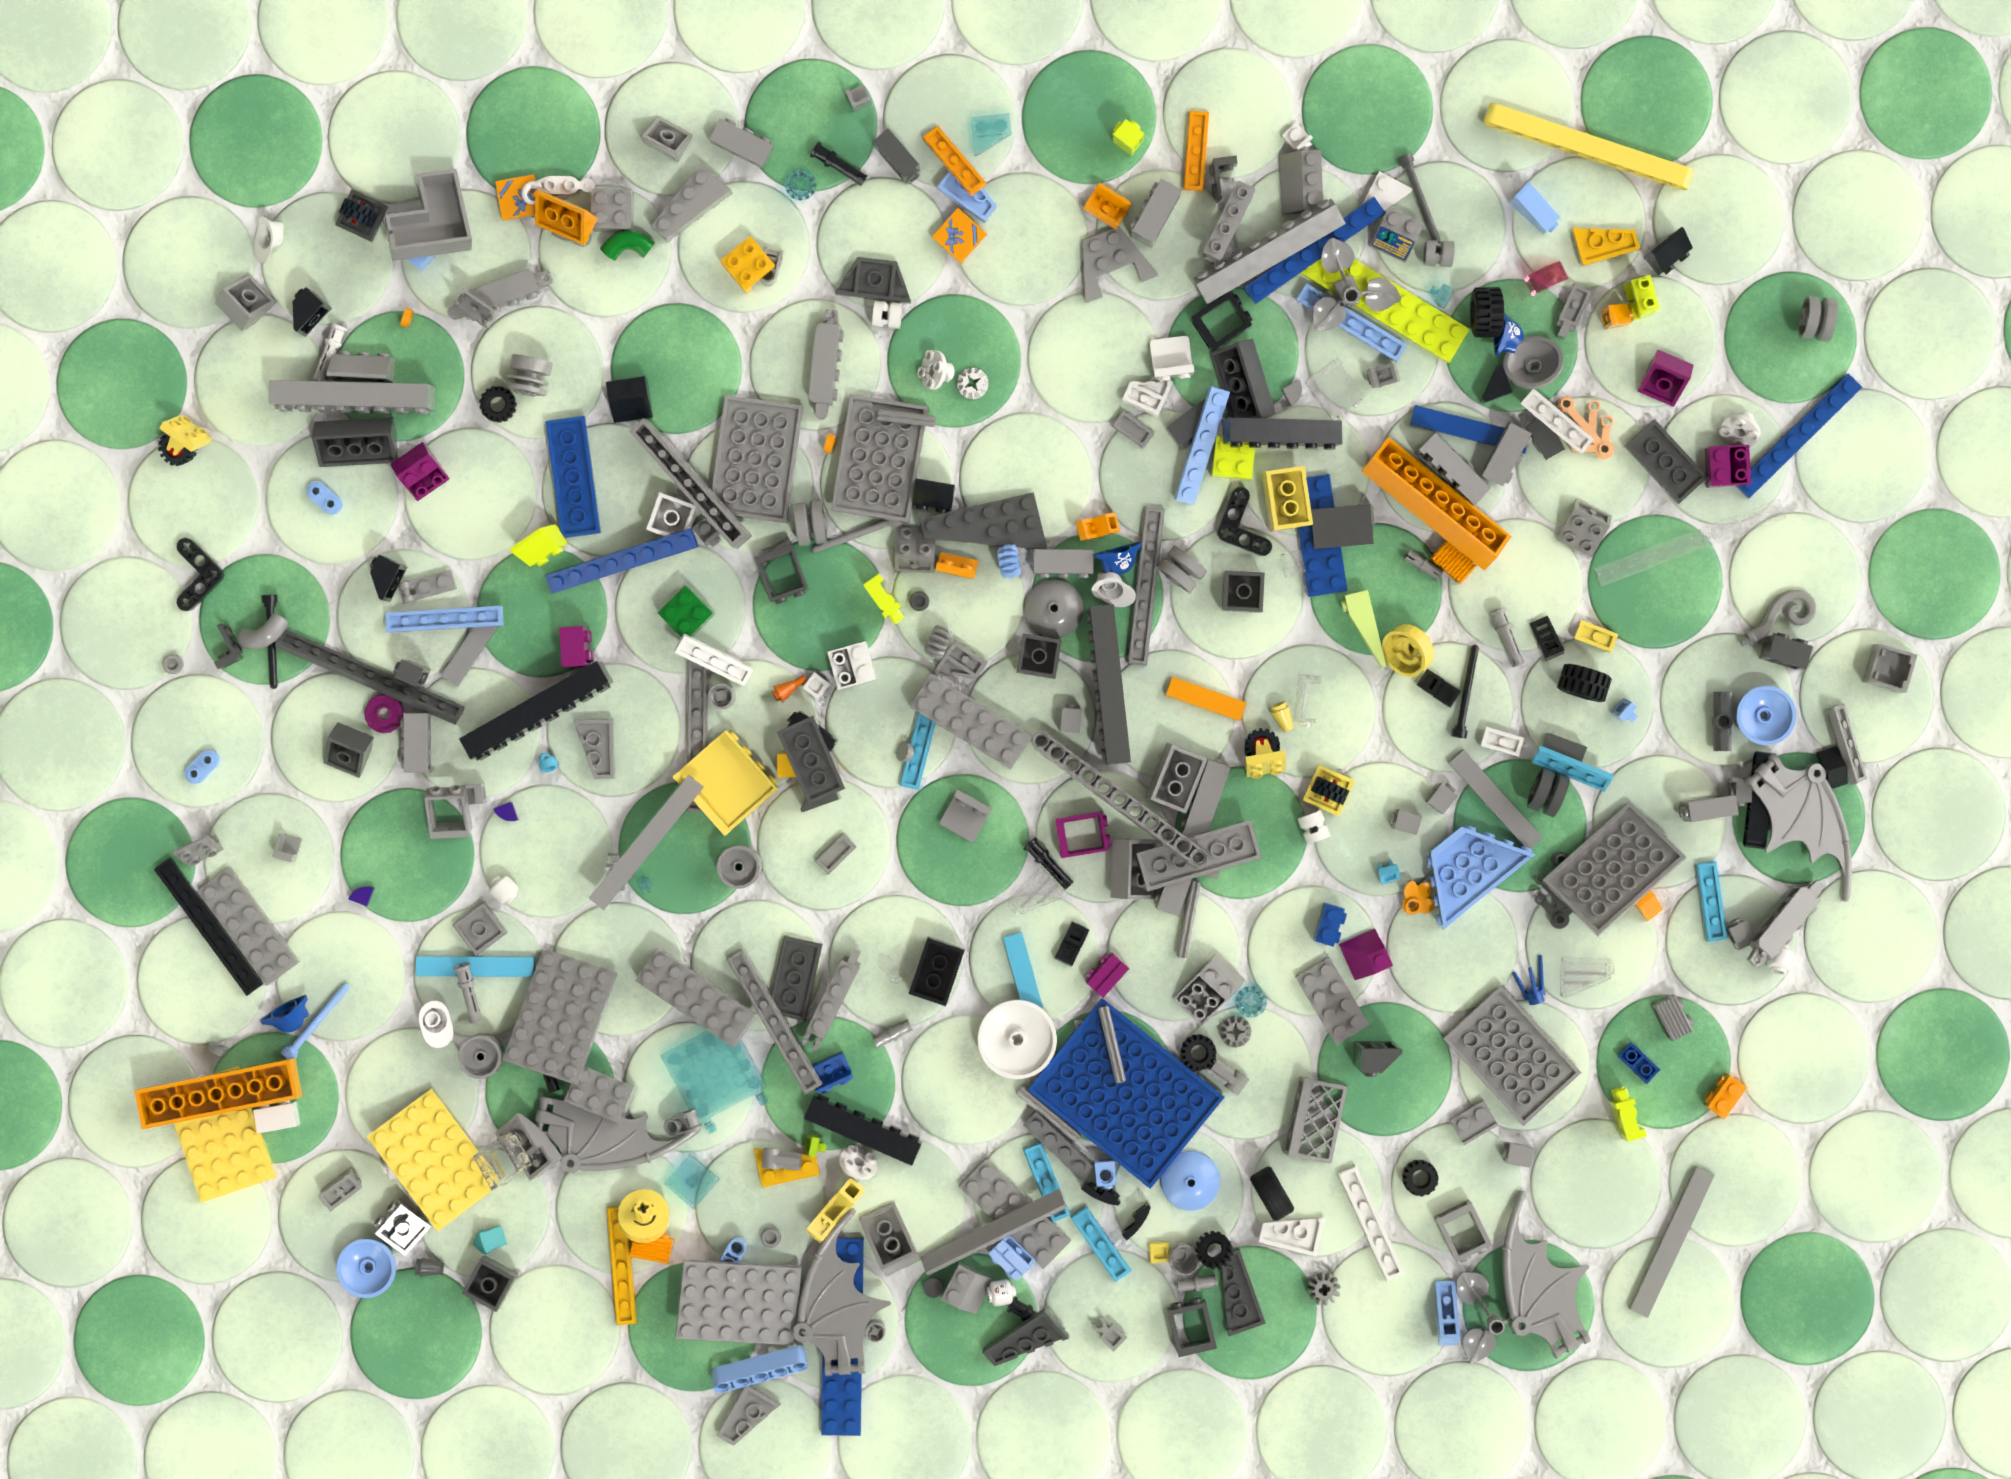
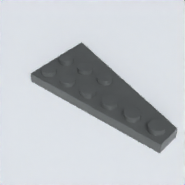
M1034 492L919 519L923 539L995 546L1015 544L1016 547L1027 549H1047Z

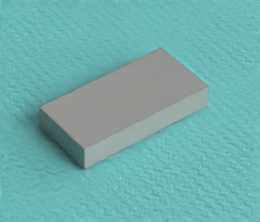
M1122 410L1111 426L1142 449H1144L1155 433L1124 410Z
M842 833L815 862L829 875L856 846Z

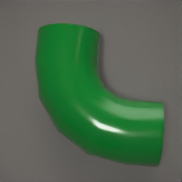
M623 230L609 237L600 247V250L614 261L624 250L628 249L635 251L644 258L655 242L638 231Z

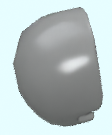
M1185 1243L1177 1244L1173 1247L1168 1256V1262L1172 1270L1182 1276L1194 1273L1200 1263L1195 1249Z

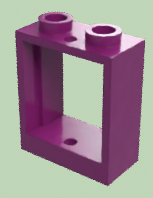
M1102 811L1055 819L1061 858L1108 851V846H1111L1110 834L1106 835L1105 827H1108L1107 816L1102 815ZM1098 817L1102 846L1068 851L1064 823Z

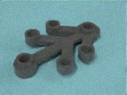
M1564 852L1553 854L1551 860L1554 866L1560 865L1557 861L1559 856H1562L1564 860L1568 857ZM1542 873L1536 874L1534 877L1535 883L1541 885L1553 897L1556 903L1554 908L1547 902V897L1543 893H1537L1534 896L1535 903L1541 905L1550 914L1549 921L1553 927L1557 929L1565 928L1569 923V915L1572 911L1568 907L1564 908V903L1543 882L1539 883L1537 881L1538 876L1542 875L1545 878L1546 875ZM1539 895H1542L1544 898L1541 903L1537 901ZM1559 915L1563 917L1561 923H1558L1556 920Z

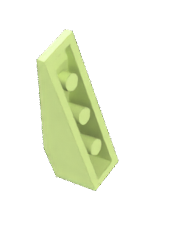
M1368 590L1343 596L1344 600L1341 601L1343 612H1347L1349 619L1380 668L1387 667Z

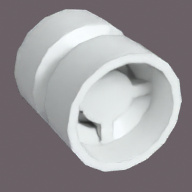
M875 301L872 326L884 327L888 325L889 328L900 329L903 304L891 303L887 305L884 301ZM884 311H888V319L883 318Z
M1321 810L1297 818L1301 829L1305 830L1303 835L1307 844L1331 836L1327 825L1323 824L1325 819ZM1317 826L1318 830L1313 832L1311 827Z

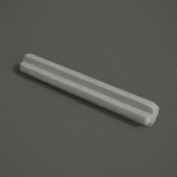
M1192 880L1188 890L1177 949V956L1181 958H1187L1201 885L1199 881Z
M1108 1006L1099 1007V1014L1115 1082L1122 1083L1126 1079Z
M1021 1086L1017 1090V1096L1049 1120L1072 1142L1078 1141L1081 1134L1029 1092L1026 1087Z

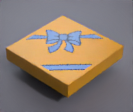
M535 175L495 181L502 221L535 216V204L526 203L521 194L522 188L527 182L536 181ZM530 189L527 196L530 200L535 201V191L537 189Z
M957 208L936 231L932 239L962 264L987 236V233Z

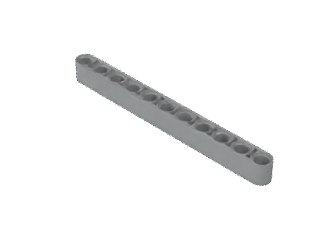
M1043 731L1036 732L1033 735L1032 743L1037 752L1190 866L1198 870L1204 869L1207 866L1208 856L1202 848ZM1039 738L1047 740L1043 746L1037 745L1036 741ZM1056 749L1062 751V755L1058 758L1052 756V752ZM1075 761L1078 763V766L1075 769H1069L1067 767L1068 763ZM1085 773H1092L1094 775L1090 781H1085L1083 776ZM1103 784L1109 786V790L1105 793L1098 790ZM1122 796L1125 798L1123 804H1116L1114 802L1115 798ZM1133 808H1139L1141 813L1138 816H1132L1130 811ZM1150 819L1157 822L1153 828L1146 826V822ZM1169 831L1173 836L1171 839L1165 840L1161 837L1162 833ZM1181 843H1186L1189 846L1188 850L1184 852L1179 851L1177 847ZM1196 855H1202L1204 861L1197 864L1193 861V858Z

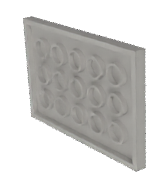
M850 394L831 511L909 523L925 426L877 420V413L879 409L927 415L928 407Z
M725 395L712 491L734 516L787 523L803 406Z
M1629 802L1543 879V883L1599 937L1686 859V856Z
M543 948L503 1061L578 1086L618 973Z
M1502 985L1498 986L1443 1037L1444 1041L1523 1126L1582 1073Z
M683 1259L675 1338L794 1345L793 1328L796 1325L801 1266Z

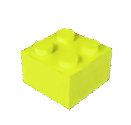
M1216 436L1211 477L1251 481L1255 448H1249V445L1231 448L1230 444H1223V436Z

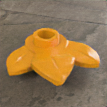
M1411 880L1404 888L1405 898L1402 901V909L1405 913L1409 915L1418 912L1426 914L1436 908L1434 900L1429 898L1432 892L1431 882H1422L1417 885ZM1413 901V906L1408 907V904Z

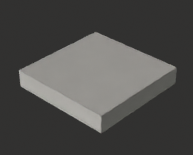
M485 901L453 924V927L475 957L508 933Z

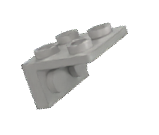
M1576 499L1571 514L1557 537V541L1592 557L1610 527L1612 516Z
M919 526L897 527L895 571L934 573L936 540L923 539L921 527Z
M958 789L939 824L970 842H974L992 808Z

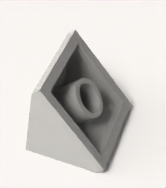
M658 116L643 133L641 140L649 147L679 162L693 135Z

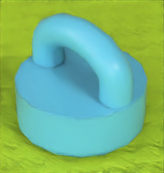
M548 753L540 754L538 766L542 773H548L558 768L557 758L552 757Z

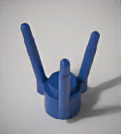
M1542 955L1538 956L1539 986H1536L1531 967L1528 968L1532 987L1527 988L1528 992L1525 990L1515 971L1512 973L1523 993L1524 1000H1528L1529 1005L1540 1004L1545 1001L1543 997L1546 994L1544 990Z

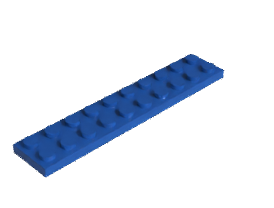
M838 1237L836 1242L838 1257L847 1263H860L853 1282L855 1288L863 1294L864 1238ZM822 1353L821 1435L861 1436L862 1374H859V1372H852V1374L847 1375L833 1373L832 1376H826L825 1358ZM852 1358V1364H858V1358ZM838 1359L831 1360L832 1366L838 1365Z

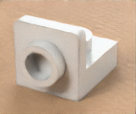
M1297 122L1281 136L1295 152L1307 150L1312 145L1310 142L1313 137L1308 135Z

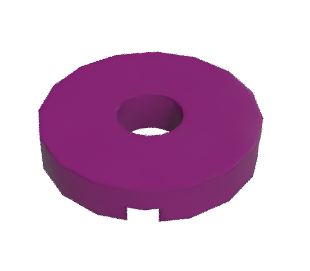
M385 694L377 695L371 698L365 708V720L374 731L391 733L400 727L401 718L404 717V707L397 699ZM383 708L389 710V717L385 720L379 715L380 710Z

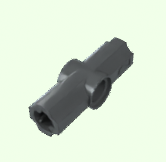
M1713 692V718L1711 721L1713 725V751H1732V725L1734 722L1732 717V692ZM1721 716H1724L1727 721L1724 727H1721L1718 723Z

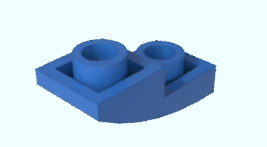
M1632 1042L1617 1056L1645 1084H1648L1660 1071Z

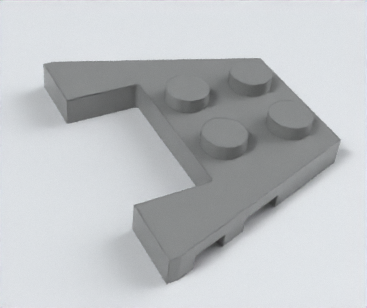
M1120 227L1083 240L1086 303L1103 297L1096 277L1134 264L1141 282L1158 276L1156 270Z

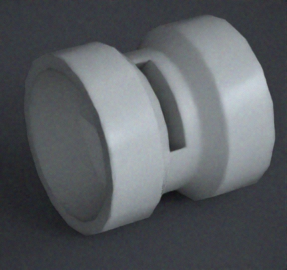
M878 1319L871 1320L866 1327L865 1334L867 1339L871 1342L881 1341L885 1336V1324Z

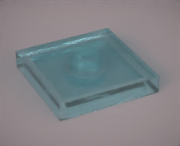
M690 1153L664 1185L694 1210L720 1178Z

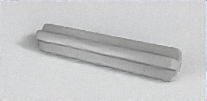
M879 409L877 413V420L928 427H934L936 421L935 416L883 409Z

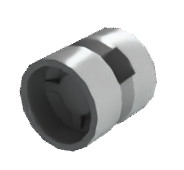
M1425 240L1424 266H1435L1439 263L1441 267H1452L1454 241H1442L1440 244L1437 240Z
M718 683L710 688L708 700L717 709H727L734 704L736 693L730 685Z

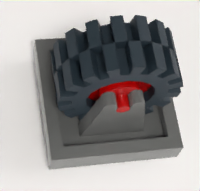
M351 189L348 198L344 199L339 209L340 215L335 225L373 242L388 210V206Z

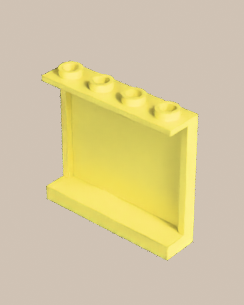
M725 730L673 776L679 785L690 775L704 786L693 801L724 836L777 791L776 785L779 784L772 775L769 777L763 772L765 767L758 760L754 762L751 759L752 753L745 745L741 747L737 743L739 738L732 730L730 732Z

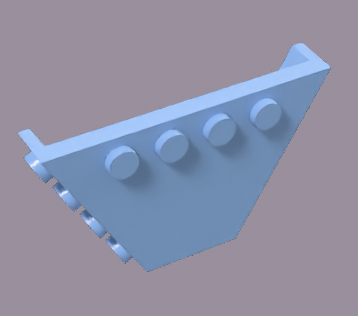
M1469 825L1459 827L1429 852L1430 856H1427L1428 868H1432L1433 875L1430 876L1431 887H1435L1436 890L1433 900L1435 907H1439L1440 914L1436 915L1438 927L1442 926V930L1446 929L1454 920L1530 858H1533L1536 854L1532 853V849L1521 846V848L1514 847V842L1502 839V842L1494 839L1495 835L1484 832L1482 835L1476 832V828Z

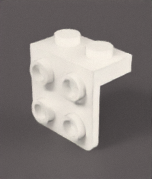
M1188 336L1151 340L1150 350L1154 380L1159 379V382L1170 381L1172 377L1188 379L1190 375L1194 374V364H1192Z

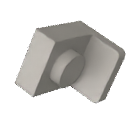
M706 518L702 519L692 528L707 547L709 545L713 547L721 541V534Z

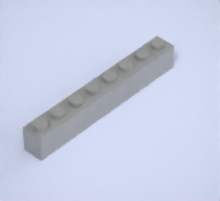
M1332 199L1323 200L1312 210L1302 212L1300 217L1286 221L1281 228L1269 231L1262 239L1250 242L1248 247L1243 250L1233 252L1231 257L1217 261L1212 268L1200 271L1193 280L1208 304L1346 223Z
M643 418L629 431L732 548L739 549L752 537L748 530L651 421Z
M1209 759L1207 760L1200 782H1198L1194 799L1191 800L1188 807L1187 819L1183 818L1180 829L1183 830L1181 834L1189 838L1209 831L1231 767ZM1192 879L1163 887L1161 893L1157 892L1154 904H1157L1156 909L1179 917Z

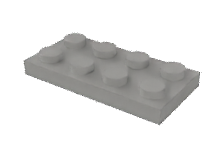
M1330 957L1295 976L1335 1045L1369 1026L1368 1021Z

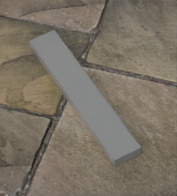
M1464 750L1448 762L1523 846L1531 849L1543 838Z

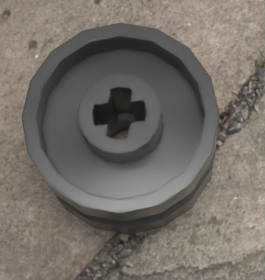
M1542 767L1531 787L1527 807L1535 811L1542 807L1543 814L1555 817L1564 801L1570 778L1561 774L1554 778L1553 771Z

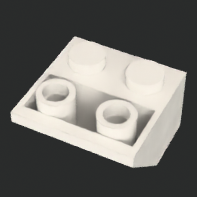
M866 641L827 652L838 690L877 680Z

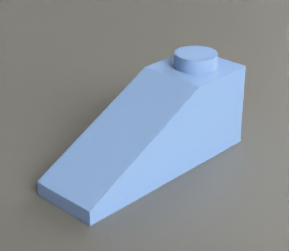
M1435 1281L1438 1346L1458 1345L1461 1337L1455 1281Z

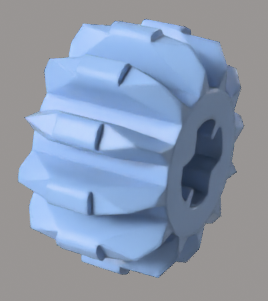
M1015 544L999 547L997 554L1002 577L1014 578L1015 576H1020L1021 564Z

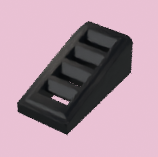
M1548 616L1530 623L1546 661L1564 654V648ZM1547 624L1548 626L1542 630H1537L1542 625ZM1549 631L1551 633L1550 635L1545 636L1543 638L1540 637V635L1547 633ZM1551 639L1554 640V642L1544 645V642H1547ZM1557 646L1556 650L1548 653L1547 650Z

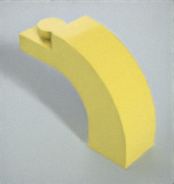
M850 1177L827 1202L805 1231L821 1243L841 1217L856 1203L865 1189Z

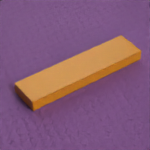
M1189 111L1183 190L1203 192L1209 112Z
M936 126L922 137L927 146L971 197L987 185L986 181L939 126Z
M1175 677L1171 678L1166 692V696L1238 721L1241 720L1247 703Z

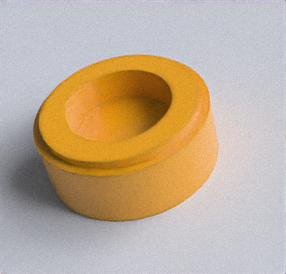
M406 307L400 326L405 328L410 326L414 314L413 309Z
M828 433L823 452L832 453L836 440L834 434Z

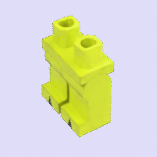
M1651 275L1630 280L1629 283L1623 284L1627 302L1635 300V302L1628 304V307L1632 308L1633 311L1632 321L1650 317L1657 310H1660Z
M878 574L863 585L878 607L884 611L882 615L885 618L889 617L894 625L905 619L899 611L902 606L899 602L896 603L891 595L887 594L881 585L885 580L881 574Z
M1618 1087L1611 1089L1614 1100L1609 1102L1610 1106L1613 1107L1621 1138L1630 1142L1647 1137L1645 1129L1638 1126L1636 1120L1637 1110L1633 1106L1636 1102L1633 1097L1628 1095L1627 1088Z

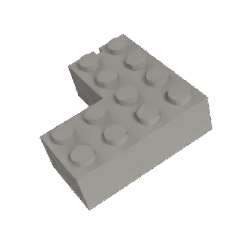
M457 169L417 174V189L422 210L385 215V229L392 261L471 250L472 237Z

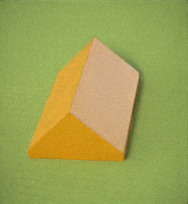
M537 189L535 191V225L584 246L598 218L585 209Z

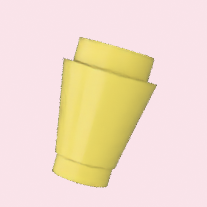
M1283 701L1271 706V714L1282 731L1287 732L1293 729L1289 705H1286V702Z

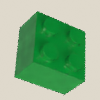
M686 585L658 612L680 637L683 634L693 637L715 615Z

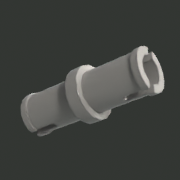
M1411 549L1407 552L1409 556L1405 555L1403 559L1418 568L1417 571L1426 573L1436 581L1444 571L1430 563L1428 558H1422Z
M906 1020L893 1028L891 1026L888 1027L887 1031L873 1037V1040L879 1049L893 1040L894 1042L897 1041V1038L913 1031L909 1021Z
M1216 1275L1199 1278L1194 1276L1192 1279L1176 1280L1178 1293L1193 1290L1200 1292V1289L1217 1288Z

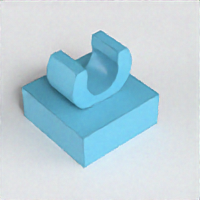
M1391 859L1388 860L1389 866L1382 867L1381 862L1378 863V876L1381 885L1400 879L1397 864L1393 865Z

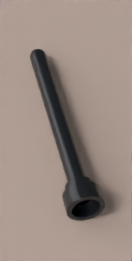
M261 595L262 603L266 607L267 620L274 613V607L278 603V595ZM276 641L268 646L269 683L271 689H276L278 686Z
M1476 644L1471 646L1457 725L1452 728V737L1467 738L1468 731L1466 730L1465 721L1479 647Z

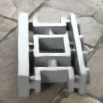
M1237 181L1201 257L1202 260L1214 265L1217 261L1223 259L1253 197L1254 187Z

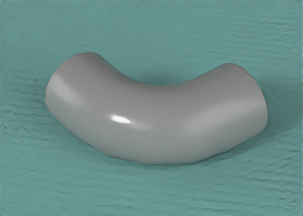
M272 613L261 628L257 630L246 628L241 630L237 639L238 644L246 649L265 648L283 634L289 623L281 616Z

